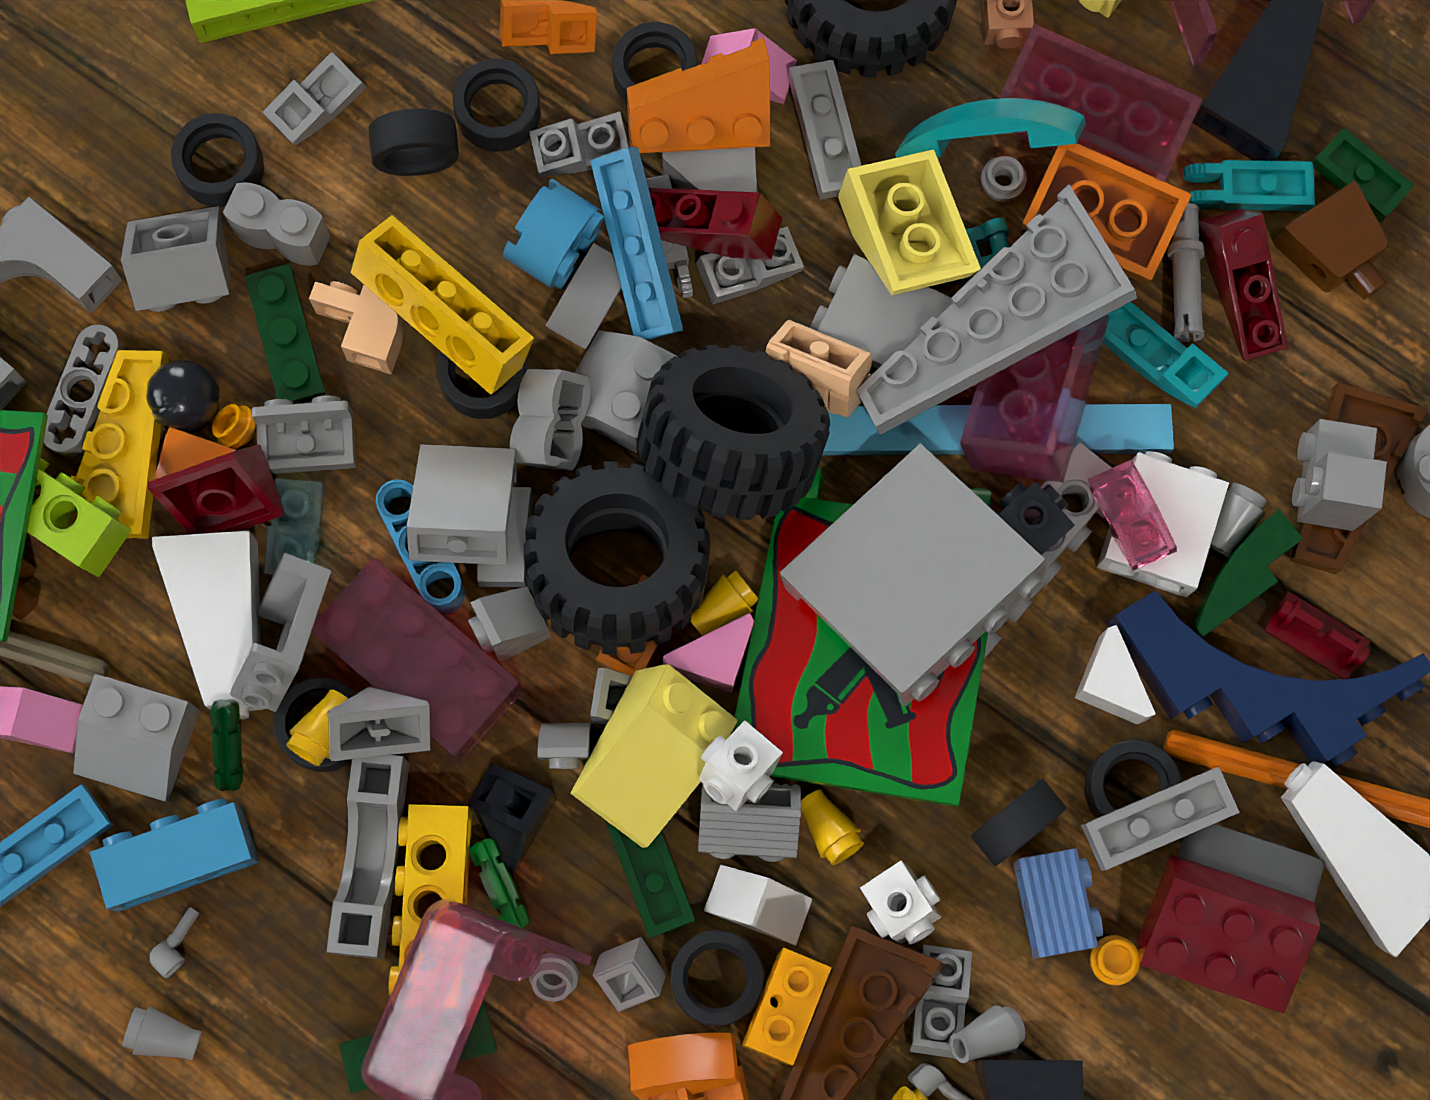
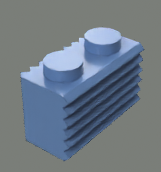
M1077 848L1025 857L1014 861L1013 868L1015 870L1033 959L1098 947L1096 937L1103 935L1102 920L1098 908L1089 907L1086 888L1092 887L1091 870L1086 858L1079 859Z

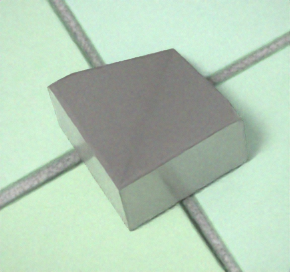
M639 937L603 952L598 958L593 977L617 1011L620 1012L660 996L666 973L646 943Z

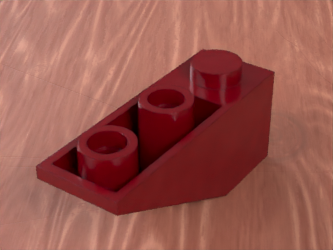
M648 188L662 241L729 258L772 260L782 217L760 192Z
M1239 209L1200 220L1199 224L1207 265L1242 360L1246 361L1287 349L1288 344L1263 214Z

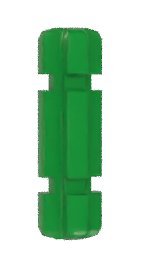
M488 838L477 842L469 848V854L475 867L481 866L483 872L479 873V876L494 910L500 909L501 915L497 917L504 932L510 934L525 928L531 923V918L525 905L519 906L517 899L521 898L506 862L500 863L498 859L502 853L496 840Z

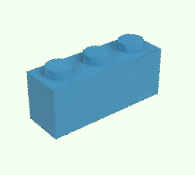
M218 799L200 805L197 808L198 815L180 820L179 815L164 817L150 823L152 831L134 837L132 832L128 831L103 839L104 847L91 851L90 855L106 909L120 912L260 863L243 807L234 802L227 804L226 799Z

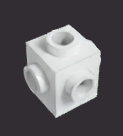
M744 720L726 740L720 735L708 746L701 756V759L706 763L699 780L703 783L704 789L712 799L720 804H728L737 812L748 799L755 804L767 792L774 782L769 776L774 772L783 752Z
M899 861L860 887L873 908L867 913V916L882 938L890 935L893 940L900 944L906 940L909 944H914L931 934L935 929L932 923L942 917L934 905L941 899L933 885L925 875L918 879L912 869L903 861ZM907 902L906 907L901 911L903 904Z

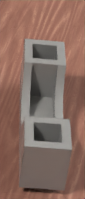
M384 755L352 759L347 795V847L340 886L332 906L326 951L328 953L383 960L385 958L399 850V820L403 816L410 765L403 756Z

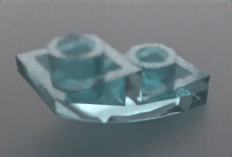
M275 478V486L284 508V514L272 519V526H268L265 574H275L284 553L316 564L326 482Z

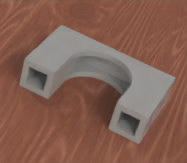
M30 197L21 205L11 208L4 216L0 226V284L21 276L40 277L54 283L92 314L123 281L107 260ZM1 357L0 410L27 383Z

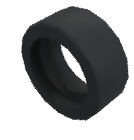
M658 21L641 23L625 32L616 43L612 56L614 86L624 103L627 104V88L636 85L629 76L628 66L630 59L639 51L653 47L667 49L678 56L681 61L682 71L698 66L696 48L687 34L674 25Z
M502 58L485 59L470 66L457 81L453 92L456 121L463 136L476 147L491 152L510 151L525 144L530 138L529 131L537 129L541 119L539 90L532 75L518 63ZM490 84H506L515 87L520 91L524 99L522 115L515 122L505 127L491 128L479 124L471 113L470 103L472 97L480 89Z
M425 108L403 109L377 117L369 125L371 162L381 172L398 176L427 175L447 169L458 161L459 148L456 121L449 114Z
M223 113L203 114L187 122L176 134L171 148L172 168L186 193L199 203L213 207L226 206L236 183L259 185L264 172L263 153L251 129L238 118ZM224 137L238 142L244 151L245 161L243 167L234 177L224 182L207 183L195 176L191 169V159L193 153L201 144L211 139Z
M440 351L437 358V378L446 401L457 412L474 419H492L508 413L518 403L520 383L527 371L526 361L522 369L508 380L506 386L499 393L487 398H475L466 394L458 387L455 379L456 364Z
M311 677L292 685L285 693L278 709L273 715L274 736L281 751L300 767L314 772L336 771L352 763V759L331 761L325 758L320 766H316L296 755L286 745L292 736L289 731L294 727L293 721L297 710L306 701L315 697H324L330 689L343 694L348 699L356 695L344 682L330 677Z
M1128 740L1114 744L1096 757L1086 773L1084 788L1089 810L1095 818L1116 810L1108 801L1104 788L1108 772L1120 761L1128 759L1140 760L1151 766L1159 777L1161 791L1182 782L1178 767L1167 752L1151 742Z
M1042 778L975 831L971 838L994 866H997L1058 818L1067 807Z
M711 930L695 935L680 948L672 963L670 985L676 1003L688 1017L703 1025L725 1026L740 1021L755 1008L763 993L765 972L759 954L746 939L730 931ZM714 948L726 949L735 954L743 963L747 975L746 987L741 997L732 1005L723 1008H710L698 1002L692 995L688 984V971L693 960L702 952Z

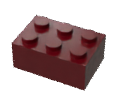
M1171 854L1137 939L1139 963L1141 966L1284 1014L1321 926L1314 902Z

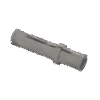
M1191 203L1187 204L1184 214H1182L1172 236V243L1167 246V255L1169 260L1172 261L1174 338L1180 342H1190L1189 333H1193L1194 342L1204 337L1200 259L1204 257V246L1199 241V207Z

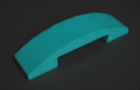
M1000 98L974 101L944 110L917 125L906 135L895 155L898 158L934 149L937 158H939L944 153L951 139L1027 131L1030 148L1076 144L1086 125L1085 116L1071 109L1038 100Z
M1132 302L1086 325L1106 347L1132 369L1166 393L1194 408H1197L1229 374L1193 343L1186 348Z

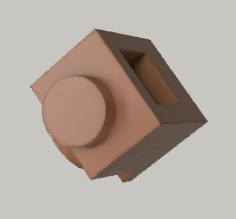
M981 0L984 45L997 44L1000 48L1009 49L1029 43L1034 29L1032 0Z

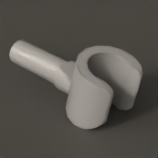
M190 907L167 940L159 943L150 953V963L164 978L172 976L185 961L175 949L180 945L200 914Z
M922 1063L908 1075V1080L912 1085L919 1089L926 1097L938 1089L950 1100H972L953 1087L940 1070L931 1064Z

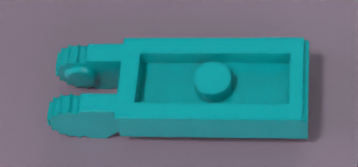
M1223 160L1221 163H1194L1183 168L1184 180L1189 181V183H1210L1219 180V190H1195L1189 192L1192 195L1188 203L1197 205L1200 210L1220 207V210L1309 211L1315 207L1312 162Z

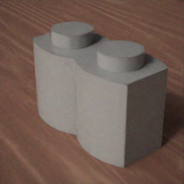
M236 183L223 211L233 232L244 243L260 249L276 248L283 257L300 265H318L331 237L322 215L315 208L297 200H279L270 190L253 183Z
M528 369L518 392L520 416L514 424L510 437V449H516V463L543 469L572 471L575 468L582 449L583 435L581 422L586 416L590 403L591 387L589 377L565 370Z

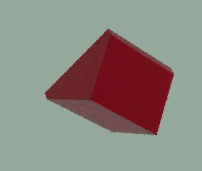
M261 445L236 450L148 482V490L190 535L237 532L283 516L284 508Z

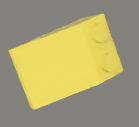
M934 149L847 169L838 199L853 238L891 296L971 277L981 270Z
M669 664L636 670L575 783L571 794L642 848L648 847L701 782L699 777L706 763L701 759V756L720 735L726 740L731 735L738 720Z

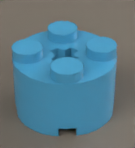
M551 179L549 180L548 188L543 186L521 216L515 227L518 230V235L521 237L517 245L510 241L507 242L503 258L547 287L552 288L555 286L563 290L577 269L574 264L579 257L578 252L582 250L587 254L592 244L596 243L602 230L599 227L604 220V216L600 214L598 207L556 180Z

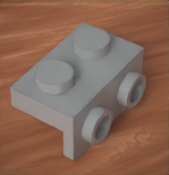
M318 396L312 399V403L293 404L291 400L273 399L266 401L262 407L252 408V418L257 424V445H261L271 474L356 468L354 413L348 401H341L336 396Z

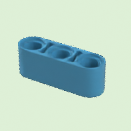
M399 479L388 481L377 492V509L421 597L429 609L438 614H449L456 611L464 602L466 591L454 563L409 561L407 539L409 510L401 515H393L388 512L390 503L398 497H408L411 499L413 485ZM449 579L453 581L454 590L448 597L437 599L430 596V588L437 580Z

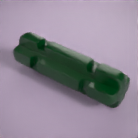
M233 699L216 700L210 709L211 725L214 727V730L211 731L213 765L217 768V771H214V781L216 788L220 791H237L243 782V766L240 764V760H242L240 725L237 723V720L240 719L239 704Z

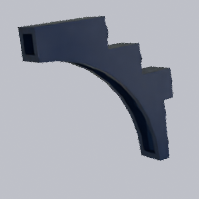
M1156 590L1116 614L1107 623L1109 628L1117 625L1134 666L1170 720L1184 712L1188 720L1213 705L1208 697L1210 695L1241 743L1256 736L1262 744L1285 729L1280 721L1282 720L1310 763L1312 761L1319 763L1329 761L1333 768L1358 753L1354 744L1367 737L1361 726L1386 712L1381 703L1395 694L1400 702L1425 687L1421 678L1430 673V662L1423 653L1393 669L1356 679L1313 681L1278 676L1243 664L1209 645L1176 616Z

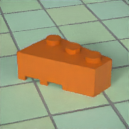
M764 37L750 42L751 46L724 56L723 53L709 57V62L684 71H682V68L628 87L627 108L630 146L638 147L639 153L770 146V57Z

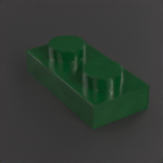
M1343 128L1312 162L1313 168L1340 190L1355 181L1377 221L1380 223L1384 221L1415 186L1346 128Z

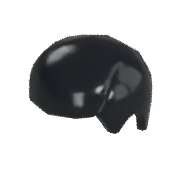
M181 359L160 365L147 382L146 400L158 424L192 434L203 430L217 412L220 390L209 370L193 361Z

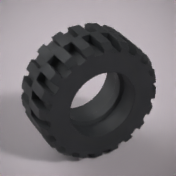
M785 0V4L788 5L787 18L791 28L798 29L797 39L805 49H809L812 46L815 48V59L820 62L834 60L838 64V72L850 75L851 69L863 71V77L876 78L879 70H886L887 75L891 76L902 73L904 63L906 62L910 66L915 67L924 61L927 50L929 52L935 51L942 42L945 31L949 29L957 0H908L895 9L872 12L858 9L844 0Z
M707 345L701 351L692 348L682 352L678 357L674 356L661 366L660 371L655 373L651 381L638 431V451L649 475L655 483L661 481L663 490L672 498L677 496L682 498L685 506L696 511L699 508L711 511V516L719 518L733 515L736 516L737 520H751L754 518V515H760L764 519L778 514L780 510L784 512L799 503L800 499L808 494L812 487L830 434V417L824 400L817 389L812 390V384L808 378L802 373L798 375L794 373L792 366L782 360L776 362L769 359V354L758 350L755 353L743 351V347L730 345L727 349H719L718 345Z
M618 461L603 462V469L593 471L591 465L576 469L575 479L570 481L567 476H563L552 484L553 496L543 494L535 504V515L528 518L525 529L526 542L524 543L527 587L532 597H534L535 606L543 619L548 620L551 618V630L561 638H566L569 634L574 635L575 646L589 650L591 645L595 644L602 646V654L617 655V647H629L630 653L633 654L645 651V642L654 640L655 644L659 646L671 639V629L673 626L677 630L684 629L691 621L692 610L699 609L704 598L705 585L708 581L710 535L709 531L705 529V516L701 508L696 511L685 506L682 498L678 496L672 498L662 488V482L655 483L649 473H646V465L632 462L630 468H618ZM619 529L632 531L649 539L661 552L663 563L653 575L640 583L626 587H608L594 583L580 574L573 566L571 556L577 547L592 535L607 530Z

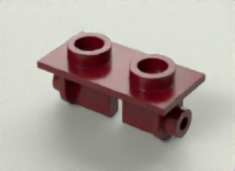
M1289 591L1286 592L1263 630L1342 680L1349 679L1356 665H1362L1370 652L1367 648L1370 643L1369 640Z

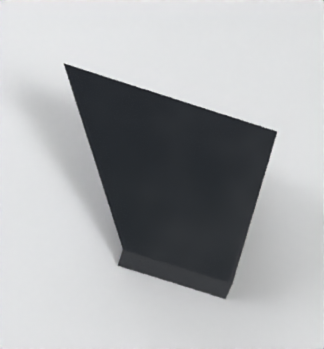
M491 763L467 805L474 809L487 839L493 838L496 840L502 853L498 859L500 863L506 862L512 878L557 799L554 792L547 787Z

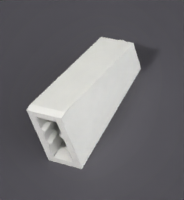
M250 531L152 537V547L204 705L211 709L213 702L216 700L233 699L239 704L240 719L249 718V711L263 710L251 708L240 699L230 695L232 685L252 644L257 643L261 645L260 616L257 615L260 607L258 541Z
M1312 761L1307 766L1303 763L1285 781L1284 785L1288 790L1282 795L1281 799L1319 858L1325 862L1326 869L1374 943L1386 953L1397 957L1430 919V855L1325 764Z

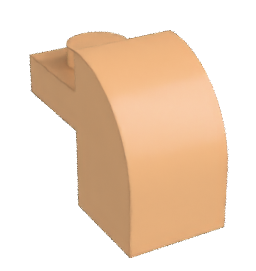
M333 281L328 286L315 282L309 300L316 314L349 324L341 345L347 361L392 374L403 341V328L399 315L365 285H363L360 295H357V291L344 283Z

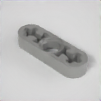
M91 325L80 332L46 413L48 419L43 442L58 456L73 457L83 451L81 448L87 432H92L100 412L97 405L117 351L123 350L122 342L107 326ZM102 339H104L110 349L108 353L99 352L94 362L95 355L89 347L91 344L99 345ZM94 362L95 367L101 372V374L97 375L92 370L85 367H81V365L85 364L87 367L91 368ZM84 379L92 381L95 385V391L89 400L75 402L71 399L70 390L77 381ZM67 406L75 413L84 414V417L80 418L76 414L73 415L70 428L76 434L73 439L65 438L62 444H60V440L55 436V432L57 429L65 430L69 424L71 416L63 410Z

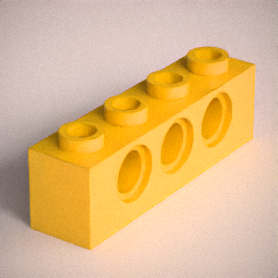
M393 215L359 240L351 274L489 394L492 395L522 369L534 337Z
M409 804L408 817H400L398 843L399 846H406L405 866H397L395 894L396 896H403L402 916H394L392 926V945L400 946L399 966H391L389 975V996L397 997V1007L462 1009L470 865L469 848L471 847L472 810L468 806ZM432 844L442 845L446 851V859L443 865L436 870L424 869L420 859L423 850ZM430 893L439 894L443 901L441 914L430 921L421 919L418 914L420 899ZM425 943H434L440 951L439 963L430 971H421L415 964V953Z

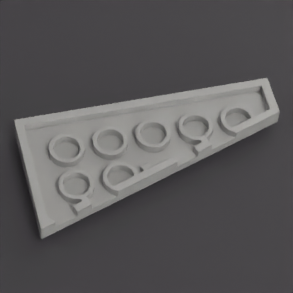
M1069 184L1057 195L1059 201L1043 216L1038 213L1026 225L1028 231L1010 248L1003 247L951 298L953 303L937 319L932 316L920 328L922 333L904 351L897 350L856 390L880 435L1137 299L1133 285Z

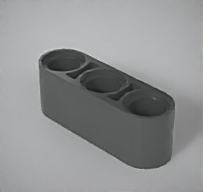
M1216 824L1184 836L1178 857L1314 903L1325 866L1324 861L1313 856Z

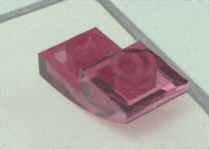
M1132 460L1088 478L1089 490L1108 520L1112 537L1132 571L1177 552V546L1166 522Z

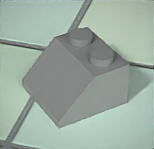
M219 206L127 222L121 263L135 311L149 309L154 312L171 309L179 303L190 301L211 303L224 295H229L231 274Z
M598 330L575 371L576 374L589 377L591 387L588 411L581 425L638 453V431L651 381L655 373L660 371L661 366L676 355L639 336Z
M94 674L78 718L73 774L168 803L200 710L188 701Z

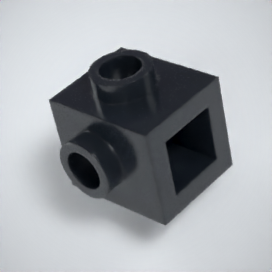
M1035 481L1029 488H1026L1020 482L999 501L1005 509L998 516L1040 555L1045 553L1075 526L1062 511L1068 506L1067 502L1050 484H1047L1042 489ZM1029 509L1037 510L1041 515L1040 524H1028L1024 519V512Z

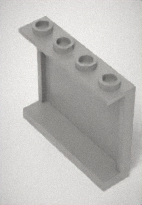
M920 443L780 572L784 588L797 601L802 598L898 693L900 703L906 707L914 698L917 701L925 699L938 685L939 680L937 677L949 665L954 668L960 666L975 649V646L972 644L984 632L991 635L1002 627L1010 616L1008 610L1021 598L1024 601H1028L1038 593L1045 583L1043 578L1045 576V558Z

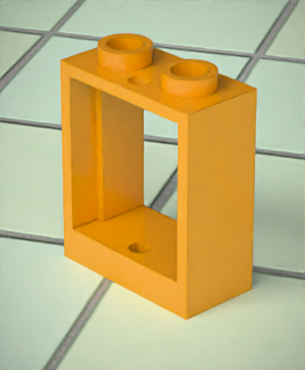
M786 948L779 951L741 1046L785 1065L793 1066L832 967ZM771 997L777 1000L776 1008L770 1004Z

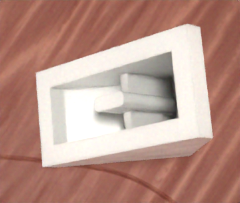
M1117 625L1107 628L1099 636L1074 698L1134 724H1140L1150 719L1156 713Z
M720 865L704 912L796 946L812 898L770 878Z

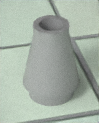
M1233 483L1230 490L1226 492L1210 548L1225 556H1230L1239 542L1265 515L1262 509L1267 500L1252 489L1238 483Z
M148 1006L147 1010L135 1007L125 1032L122 1047L133 1049L132 1055L174 1057L192 1061L202 1031L192 1029L151 1006Z
M992 1006L961 1031L951 1035L949 1040L951 1052L961 1063H966L973 1059L1014 1053L1018 1049L1019 1044L1023 1043L1025 1039L1024 1023L1020 1015L1013 1008L1008 1006Z

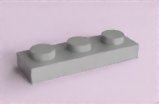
M834 60L790 67L788 80L819 199L838 197L847 169L862 165Z
M1216 767L1081 826L1101 871H1105L1240 812L1220 768Z

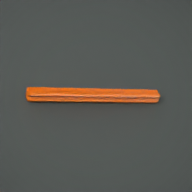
M1179 730L1168 732L1164 743V751L1172 758L1212 769L1219 767L1223 772L1288 789L1284 785L1285 781L1301 765ZM1337 774L1384 816L1430 828V799Z

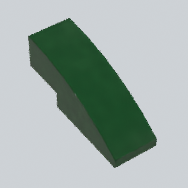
M1280 508L1243 539L1231 555L1225 559L1208 584L1190 625V629L1201 638L1278 582L1267 566L1303 539Z

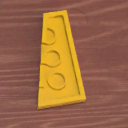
M117 351L97 405L100 409L93 431L87 432L81 448L85 453L76 476L71 475L72 479L86 487L81 494L82 497L92 503L99 496L122 511L117 520L132 529L127 538H149L153 494L148 490V482L155 480L161 425L157 423L152 410L149 408L146 392L147 382L160 365L169 363V356L163 351ZM78 511L68 518L67 528L75 523Z

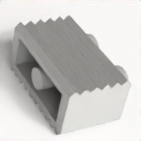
M702 783L698 852L710 853L712 856L721 859L731 858L734 855L759 856L761 859L769 862L780 861L783 858H797L801 817V787L797 784L789 786L785 783L780 786L774 783L758 802L754 804L748 799L736 812L728 804H720L712 799Z

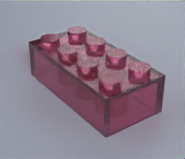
M1036 24L1033 25L998 98L1038 100L1056 104L1084 115L1086 125L1077 144L1165 182L1203 100V98ZM1027 131L1012 133L1029 141ZM1058 146L1044 148L1056 152Z
M1108 314L977 384L960 441L972 470L1064 483L1108 325Z
M375 557L370 560L316 619L311 630L312 635L372 688L428 701L430 708V739L458 763L465 758L523 692L521 684L516 678Z

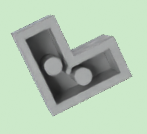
M1319 419L1307 433H1302L1297 452L1298 460L1304 461L1302 478H1297L1292 495L1293 506H1298L1297 522L1354 531L1382 509L1387 461L1374 460L1377 428Z

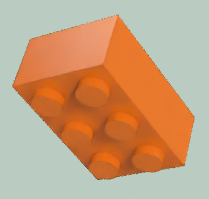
M1080 144L1059 145L1025 216L1021 229L1028 231L1026 225L1038 213L1043 216L1059 201L1057 195L1069 184L1126 276L1147 285L1151 282L1192 194Z

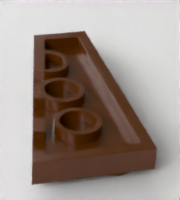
M1337 383L1332 388L1325 420L1377 428L1374 460L1387 461L1385 490L1392 472L1407 450L1410 439L1417 426L1422 422L1428 408ZM1368 520L1354 531L1299 522L1297 531L1303 539L1293 547L1290 561L1337 574L1342 570Z
M851 926L780 1100H849L946 965L941 961Z

